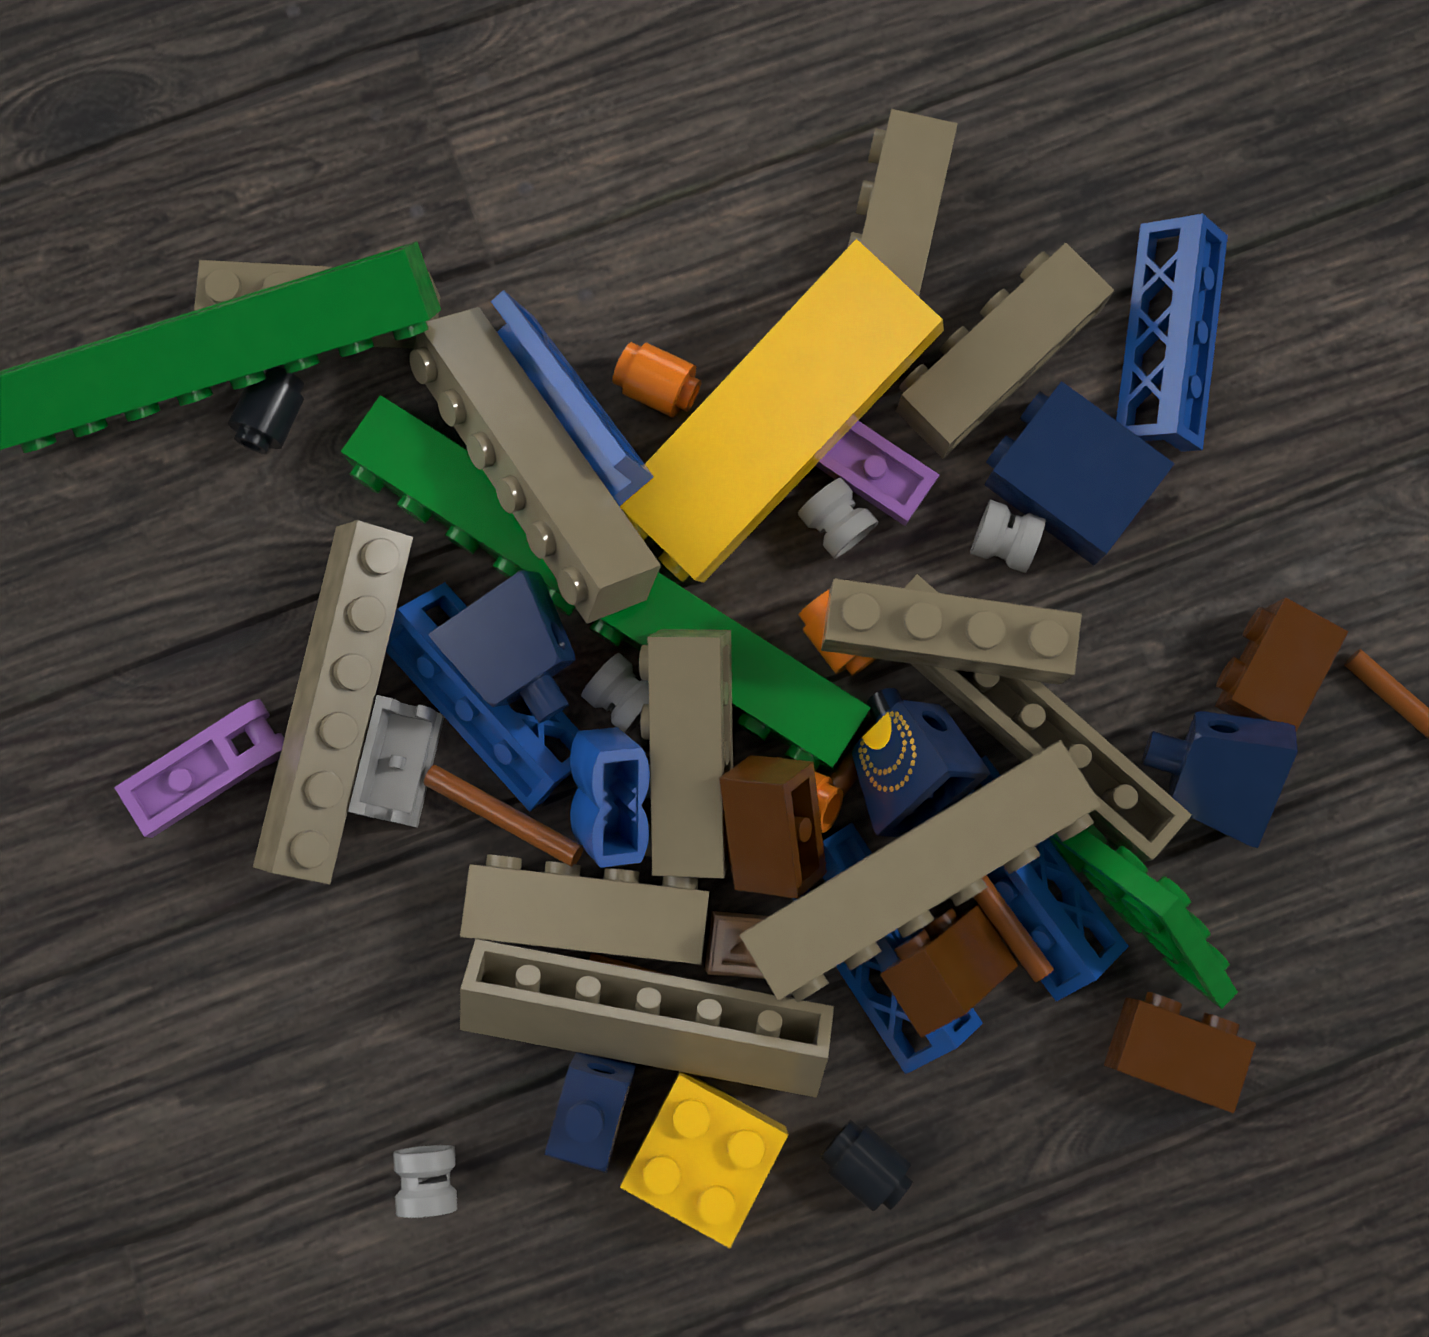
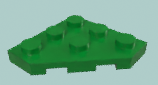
M1093 824L1063 842L1057 833L1048 837L1052 845L1076 873L1083 872L1093 886L1105 896L1103 900L1137 934L1141 932L1144 934L1147 940L1165 956L1162 960L1180 978L1220 1009L1238 993L1225 972L1230 966L1229 962L1213 945L1206 941L1211 935L1210 931L1194 914L1186 909L1191 904V900L1177 884L1165 876H1162L1158 881L1154 880L1146 874L1148 872L1146 866L1130 850L1120 846L1114 851L1107 846L1106 838Z

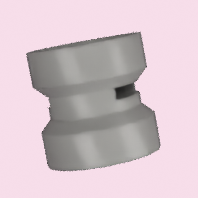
M842 478L832 481L821 489L798 512V516L808 528L817 529L820 533L827 532L824 535L823 546L834 559L858 544L878 524V520L867 508L853 509L856 504L852 500L853 490Z
M990 500L977 529L970 554L986 560L993 556L1000 557L1006 561L1009 568L1026 573L1041 540L1046 519L1030 513L1022 517L1010 514L1007 505Z
M617 653L593 676L584 688L581 697L594 708L610 710L612 712L611 723L625 734H628L640 723L643 705L649 704V682L637 680L638 677L633 673V665L620 653Z
M418 1146L393 1152L394 1171L401 1177V1190L395 1196L396 1215L398 1217H430L448 1214L458 1209L457 1190L450 1185V1171L456 1165L454 1146Z

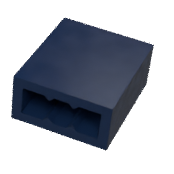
M1061 381L1050 397L1040 391L1019 419L1026 423L1027 427L1017 440L1014 441L1006 435L986 461L993 468V471L984 485L1024 515L1030 513L1046 519L1044 529L1094 566L1109 552L1175 463Z

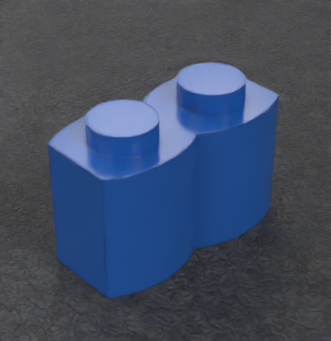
M618 727L578 731L573 740L570 753L571 773L578 786L570 810V823L573 835L600 868L641 863L649 840L648 820L641 806L648 791L650 778L649 764L642 747Z

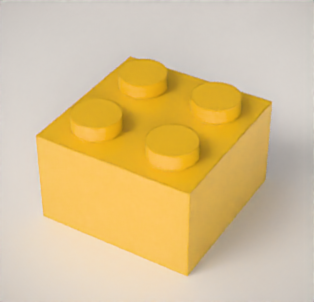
M679 1072L626 1171L620 1188L730 1248L788 1137L786 1126L694 1075Z

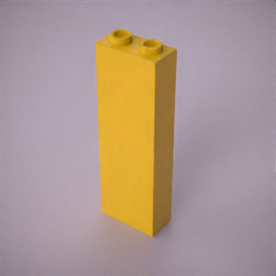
M856 239L645 463L654 478L626 500L620 508L624 511V514L643 541L650 536L664 550L658 559L670 572L682 582L690 575L694 580L704 583L944 331L943 319Z

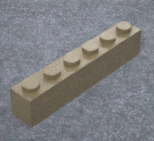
M476 307L426 321L429 330L416 335L414 349L410 353L412 372L420 384L427 386L437 401L440 414L445 423L449 426H454L466 444L469 457L474 466L478 469H483L495 487L498 500L503 509L514 515L526 533L528 544L534 555L538 558H543L556 577L558 588L565 601L574 605L585 622L590 623L647 600L660 569V563L482 310Z
M359 520L336 527L253 864L254 868L325 884L331 883L413 540L412 536Z
M918 574L905 587V589L938 593ZM911 664L1021 762L1061 740L1101 803V806L1088 813L1094 822L1093 825L1118 848L1124 846L1142 862L1154 860L1192 816L1041 682Z
M1060 740L748 928L739 936L778 1001L792 993L795 1000L799 1002L828 984L823 973L843 961H845L849 970L856 968L881 952L876 943L879 939L896 929L902 938L907 937L934 920L929 911L932 907L949 897L957 906L986 889L987 885L982 879L985 875L1002 865L1008 874L1027 865L1040 856L1035 845L1057 833L1063 842L1083 831L1094 823L1088 813L1101 806V803Z
M475 939L460 988V1030L816 1098L828 1060L834 1006L803 1000L797 1002L795 999L787 997L778 1001L776 996L479 939Z

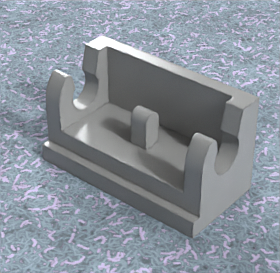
M376 695L348 812L418 828L427 786L423 782L426 773L433 766L444 721V716L441 713L423 705L412 706L401 703L393 698Z

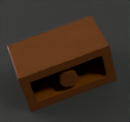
M1286 597L1266 609L1262 606L1259 607L1244 630L1243 637L1248 639L1249 642L1240 659L1234 656L1227 663L1217 681L1216 687L1223 691L1215 707L1234 716L1295 725L1297 732L1349 631Z
M750 755L719 778L728 837L727 859L732 866L735 890L798 899L827 873L813 761Z
M979 905L974 906L959 916L951 907L934 917L933 921L922 927V931L894 948L899 959L880 974L921 1038L967 1014L1019 966Z
M1148 991L1144 1002L1125 998L1104 1066L1234 1114L1256 1046L1255 1042L1237 1036L1240 1025L1205 1012L1201 1022L1179 1015L1182 1003Z

